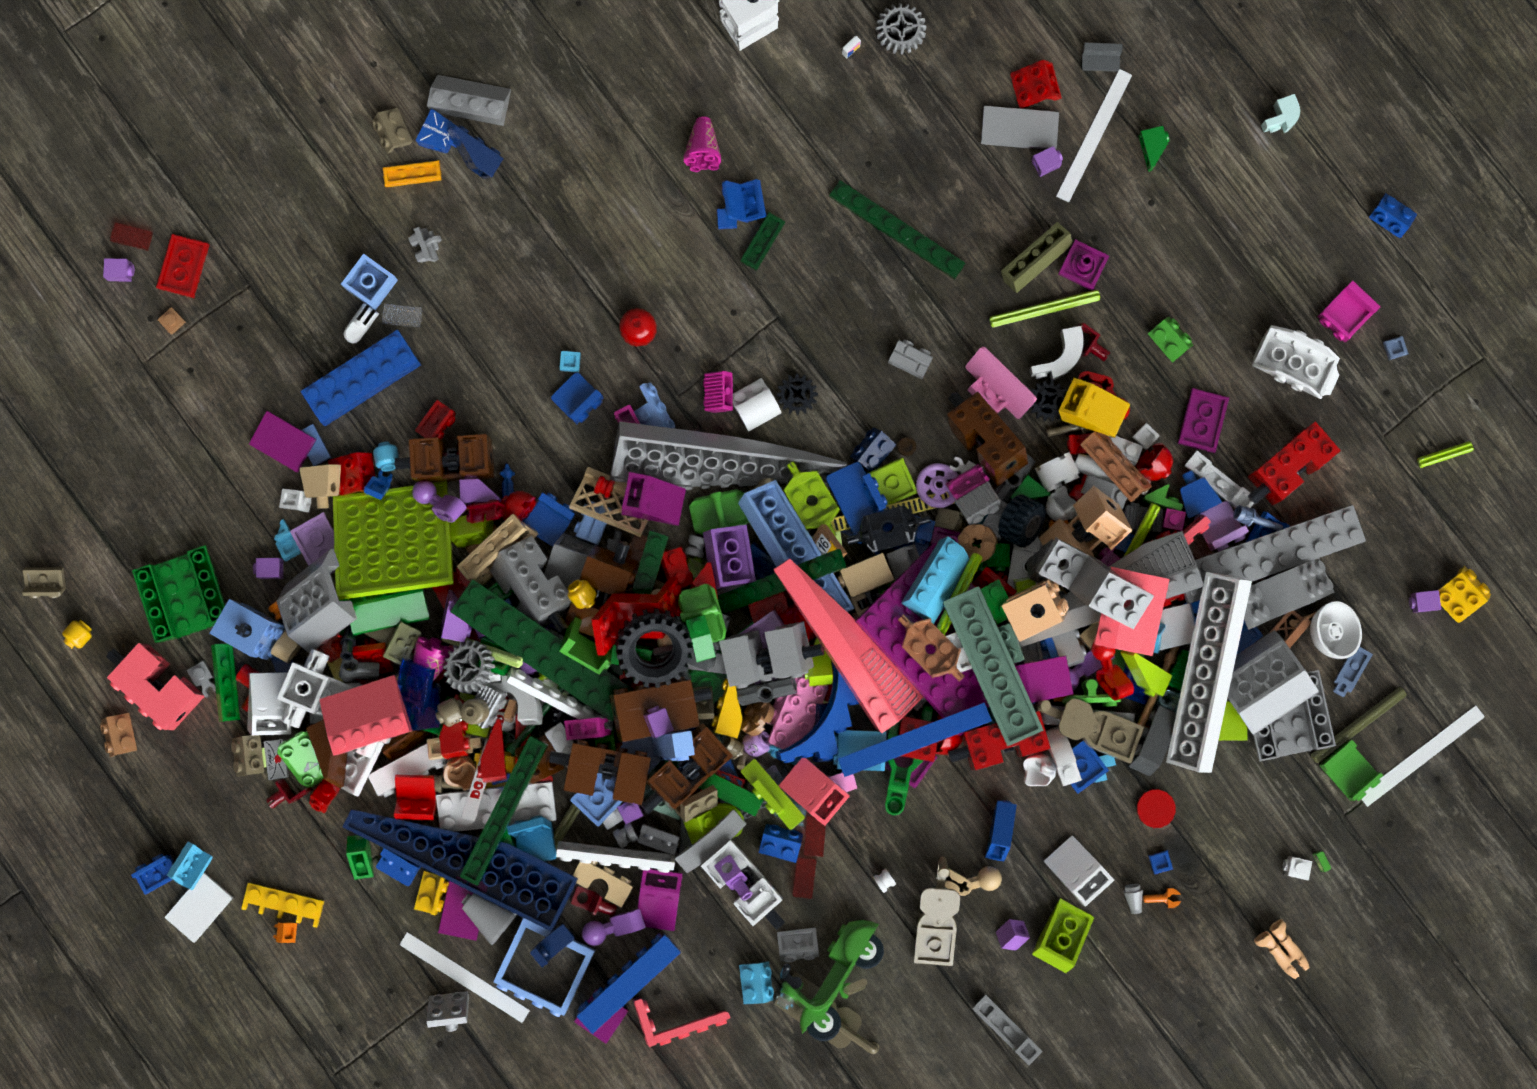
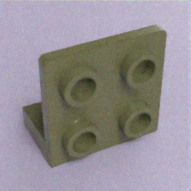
M399 621L382 656L404 667L412 659V650L418 637H422L420 635L421 631L416 626L412 625L411 627Z

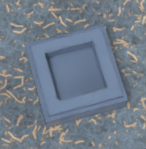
M1403 336L1383 342L1388 360L1409 354Z

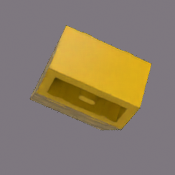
M1074 378L1059 408V413L1062 421L1115 438L1130 404L1092 383Z

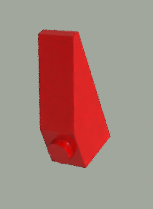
M496 719L480 759L481 765L477 766L478 776L482 777L484 783L507 780L501 719Z

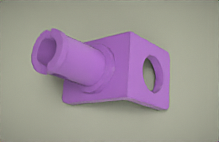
M731 855L726 856L714 865L731 890L735 889L742 901L752 896L753 893L745 883L748 878L740 870ZM725 863L732 864V870L729 873L722 871V866Z

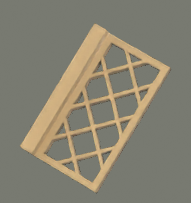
M588 467L569 508L641 537L648 520L635 517L627 518V516L622 515V506L619 500L624 499L627 483L615 481L611 493L613 498L607 500L603 499L602 494H595L594 491L586 493L584 489L585 484L595 489L601 475L605 479L610 480V475ZM598 495L600 502L592 504L589 497ZM585 498L588 505L582 507L577 505L576 502ZM615 502L618 509L609 511L606 504ZM603 506L605 513L599 514L595 512L594 508ZM621 513L624 520L616 521L612 515ZM638 520L641 525L640 529L631 527L629 522Z
M512 514L457 567L468 581L471 582L473 579L479 584L485 585L493 577L490 570L500 551L530 536L535 538L539 533L534 528L520 521L515 514Z

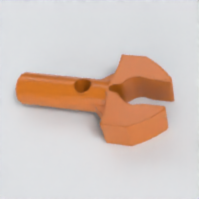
M1166 888L1164 894L1144 895L1143 901L1144 903L1164 902L1167 904V908H1175L1181 901L1172 902L1168 897L1173 894H1181L1174 888Z

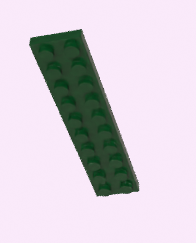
M473 579L450 610L452 614L514 656L522 657L523 662L610 721L614 719L609 695L614 694L613 690L627 688L628 691L634 690L605 669L599 675L559 652L562 644L561 639Z

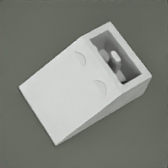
M288 672L249 674L247 730L251 735L291 734V726L281 721L288 703L277 699Z
M1073 835L1044 860V863L1085 907L1114 881L1109 873Z

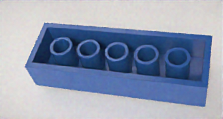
M396 330L306 387L301 393L320 423L327 426L421 366V363L399 330Z
M660 933L651 940L652 945L648 949L644 946L636 954L638 957L633 962L629 960L622 967L623 972L619 975L615 973L607 980L608 985L604 989L600 987L592 994L593 999L590 1002L586 1000L578 1007L576 1017L592 1034L681 953L680 949L665 933L662 936Z

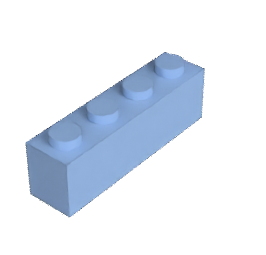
M675 731L657 738L652 737L654 757H661V761L689 760V756L695 755L691 731Z

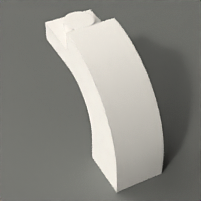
M1081 326L1063 329L1060 333L1063 345L1061 357L1051 363L1031 366L1029 369L1030 376H1036V379H1040L1050 374V379L1056 380L1067 374L1077 363L1082 353L1083 332Z
M502 676L501 682H490L506 692L507 696L516 698L518 703L517 720L521 724L542 725L543 712L538 698L507 683V676Z
M1058 726L1045 730L1051 747L1048 751L1053 758L1062 787L1081 781L1082 779L1075 762L1076 759L1068 738L1060 733Z

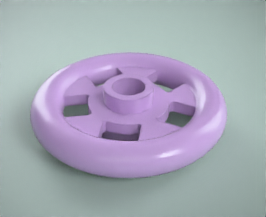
M934 463L926 466L919 473L916 480V490L920 499L925 504L934 508H944L956 501L947 488L946 483L948 482L947 480L954 479L959 475L956 471L951 470L950 466ZM936 471H943L944 477L936 476ZM926 476L932 478L929 485L924 483ZM940 482L942 488L936 487V483ZM928 490H931V492L935 494L933 498H930L926 494ZM947 492L949 497L942 500L940 495Z

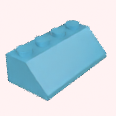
M950 537L939 540L901 604L924 620L931 618V622L934 624L944 608L943 602L952 595L970 559L964 547Z

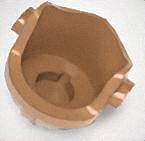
M467 756L451 758L443 769V777L448 785L468 790L471 788L477 768L473 760Z

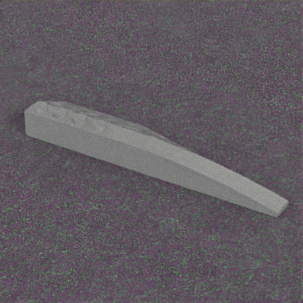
M619 422L610 480L627 483L629 472L660 479L686 490H692V487L701 486L702 489H707L710 486L721 485V488L729 487L731 484L753 486L759 485L758 482L764 478H772L783 484L788 483L793 478L787 465L790 463L793 468L791 462L794 461L799 472L818 471L821 479L826 481V477L829 474L846 467L847 463L814 453L756 440Z

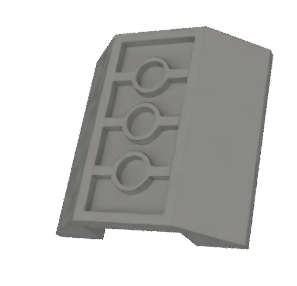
M334 549L328 550L286 583L276 601L288 637L308 653H310L311 649L316 650L357 619L352 602L338 600L330 573L339 567Z
M1274 630L1236 655L1227 698L1254 735L1319 693V690L1288 645Z
M1319 670L1307 672L1319 693L1253 735L1259 761L1336 746Z

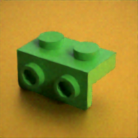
M1167 317L1151 330L1148 335L1173 363L1191 348L1193 344L1191 337L1180 330L1179 323L1174 318Z

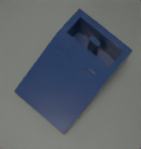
M463 126L449 127L447 132L467 168L483 179L492 178L504 159L500 156L501 153L493 147L490 149L484 145L485 142L479 137L475 136L473 138L468 134L469 131Z

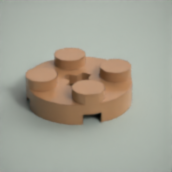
M971 524L965 527L958 536V544L964 547L969 558L973 553H977L982 556L981 562H984L994 555L997 537L990 527L983 524ZM975 538H977V540H982V543H980V548H978L977 546L974 547L973 543Z
M756 702L753 705H748L744 709L745 716L740 729L750 736L759 735L765 730L763 728L765 723L771 722L774 716V707L770 702Z

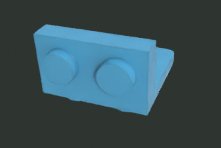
M534 816L529 821H515L513 825L507 827L508 834L516 838L518 849L545 862L556 859L555 841L550 820L543 816Z

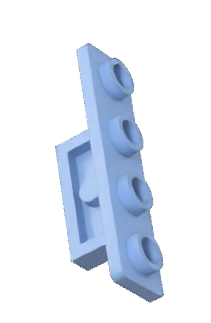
M651 382L640 385L639 387L648 403L634 411L639 423L676 429L673 420L670 419L666 411V406L661 402L655 386Z

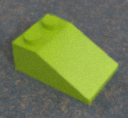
M1060 898L1038 938L1032 955L1067 973L1076 964L1094 917Z

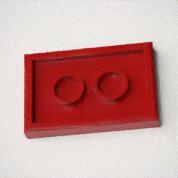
M172 234L156 288L194 298L210 244Z

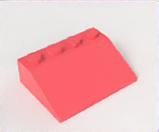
M1111 566V570L1121 578L1152 593L1154 597L1134 630L1101 613L1094 644L1153 656L1169 579ZM1131 599L1125 601L1124 608L1131 604Z
M395 675L319 699L333 756L412 731Z

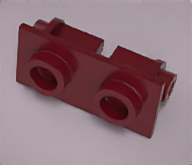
M491 499L485 503L474 502L466 506V510L469 511L466 520L472 524L484 522V515H486L485 520L487 521L500 519L504 516L503 509L506 506L496 499Z

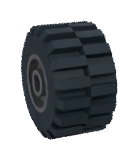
M1023 494L1017 495L1007 504L1001 515L998 525L1000 537L1021 548L1029 546L1039 535L1043 527L1046 515L1045 506Z

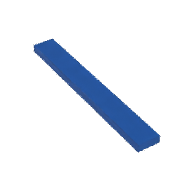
M985 703L838 758L844 777L986 724L992 720Z

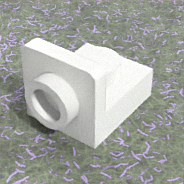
M282 489L279 508L309 512L312 498H306L303 491Z
M1288 856L1283 863L1284 875L1309 880L1312 861Z

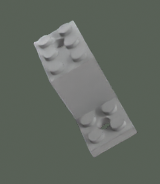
M1056 537L1035 570L1038 574L1069 589L1090 608L1133 630L1154 597L1152 593L1121 578L1102 561ZM1066 559L1065 565L1059 568V562ZM1131 599V604L1124 608L1125 601Z
M1317 558L1252 585L1244 616L1248 630L1334 593L1333 583L1327 577L1324 563Z

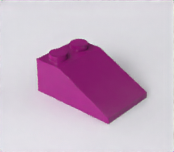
M1067 656L1014 664L1031 703L1074 694Z

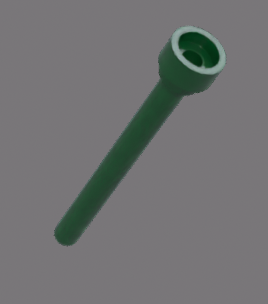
M558 685L557 689L563 693L564 689ZM546 702L542 706L543 717L552 707V705ZM527 725L516 740H512L511 743L508 742L504 748L515 756V750L521 747L522 743L537 725Z

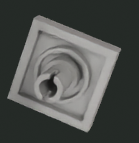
M468 991L429 996L427 1026H446V1030L452 1032L458 1028V1024L467 1023Z

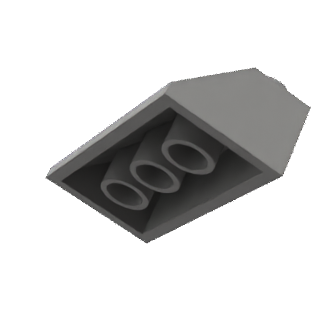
M437 75L430 88L427 106L429 110L433 109L440 114L504 126L511 89Z

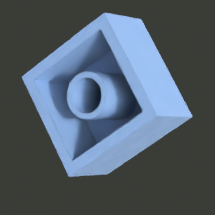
M363 254L341 285L351 294L376 310L398 280L393 274Z

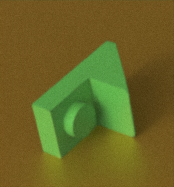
M1170 484L1142 498V502L1150 505L1154 503L1162 509L1168 508L1181 511L1183 504L1179 503L1178 499L1173 497L1165 498Z

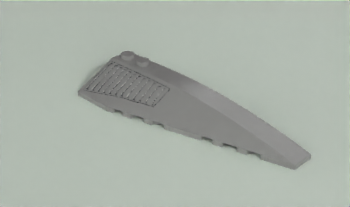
M1183 531L1145 543L1109 566L1110 569L1112 566L1169 579L1165 599L1204 587L1199 569ZM1070 591L1061 597V599L1065 598L1069 605L1068 614L1064 621L1020 641L1019 645L1023 647L1099 622L1101 613L1087 606Z

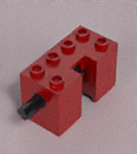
M1313 422L1248 476L1257 487L1248 495L1249 500L1256 504L1263 497H1266L1272 506L1277 504L1304 483L1299 474L1304 470L1307 471L1308 475L1312 474L1341 450L1317 422Z
M1036 711V714L1044 731L1008 747L997 723L964 732L962 734L964 747L948 751L951 763L968 758L971 770H979L1003 763L1000 750L1007 753L1014 751L1013 747L1015 746L1017 756L1024 757L1051 749L1040 711Z

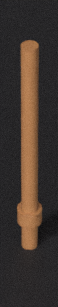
M1180 646L1172 647L1164 657L1162 669L1167 673L1171 666L1175 664L1176 654ZM1158 695L1154 697L1149 696L1137 723L1138 725L1145 727Z

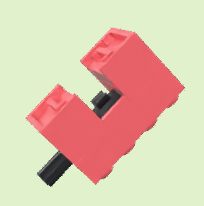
M138 643L125 658L115 648L109 651L106 656L117 666L107 677L111 681L110 685L117 691L121 690L125 694L124 698L129 703H135L142 715L152 718L154 720L152 724L159 730H175L204 698L203 693L184 676L180 680L174 675L165 686L159 680H156L170 663L148 644Z

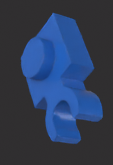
M380 470L378 476H372L367 483L364 493L382 500L389 490L393 475L390 474L388 477H384L383 471Z

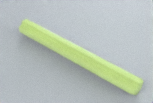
M442 638V641L454 646L460 645V641ZM469 638L465 639V643L467 642V640H471L473 642L475 641ZM486 645L487 649L492 652L490 656L494 657L496 661L516 668H520L523 665L522 657H516L509 652Z

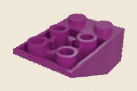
M629 472L622 505V515L679 526L686 489L648 475Z
M654 868L643 870L638 909L641 911L646 927L675 931L683 873L674 871L660 872Z

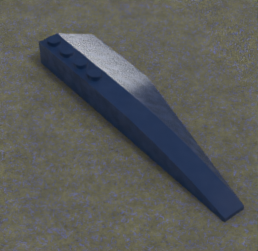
M351 809L343 825V828L551 932L555 929L578 880L577 877L508 843L500 842L481 879L488 886L487 892L471 885L469 881L465 882L457 878L460 877L479 837Z

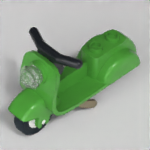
M857 920L849 922L847 926L842 925L838 932L840 936L838 941H833L827 950L830 952L828 957L834 960L835 964L812 1000L807 999L800 992L803 987L801 978L792 977L789 974L791 966L787 963L783 965L780 974V980L783 983L780 990L781 994L776 997L778 1000L777 1004L787 1010L788 1008L793 1009V1003L795 1002L803 1009L800 1017L802 1034L807 1030L814 1039L829 1041L839 1033L841 1018L831 1005L839 992L843 998L847 999L849 995L865 989L867 985L866 979H861L851 984L845 983L855 965L863 969H869L877 966L882 960L884 946L881 940L876 935H873L879 925L878 923Z

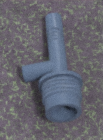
M1239 505L1234 511L1233 518L1246 526L1256 523L1275 531L1283 529V525L1260 517L1254 508Z

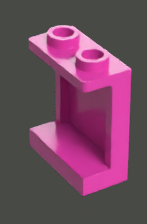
M1352 281L1317 317L1324 327H1329L1334 332L1333 335L1339 341L1347 342L1380 306Z

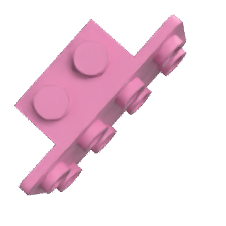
M983 346L965 366L977 379L968 388V391L972 395L978 391L997 414L1005 407L1017 419H1020L1037 400L1036 396Z
M804 674L802 677L795 678L797 693L775 698L773 705L775 709L774 716L771 722L767 723L773 726L768 738L769 744L784 749L809 733L815 723L816 704L823 703L828 691V685L809 687V679H805Z

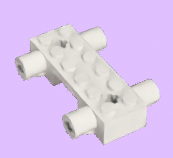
M311 649L304 666L292 663L277 698L288 703L281 719L282 722L299 728L306 711L323 717L319 699L355 688L322 674L329 655ZM307 684L309 689L303 693L301 687ZM391 738L386 739V740H383V741H380V742H383V743H385V744H388V743L390 742ZM377 743L353 751L371 758Z

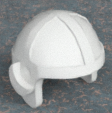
M1065 486L1056 488V492L1050 494L1046 502L1047 514L1054 521H1057L1059 518L1062 521L1075 518L1077 512L1073 505L1076 501L1068 496Z
M1034 753L1024 761L1023 766L1026 773L1024 782L1026 785L1047 786L1055 778L1056 767L1048 754Z

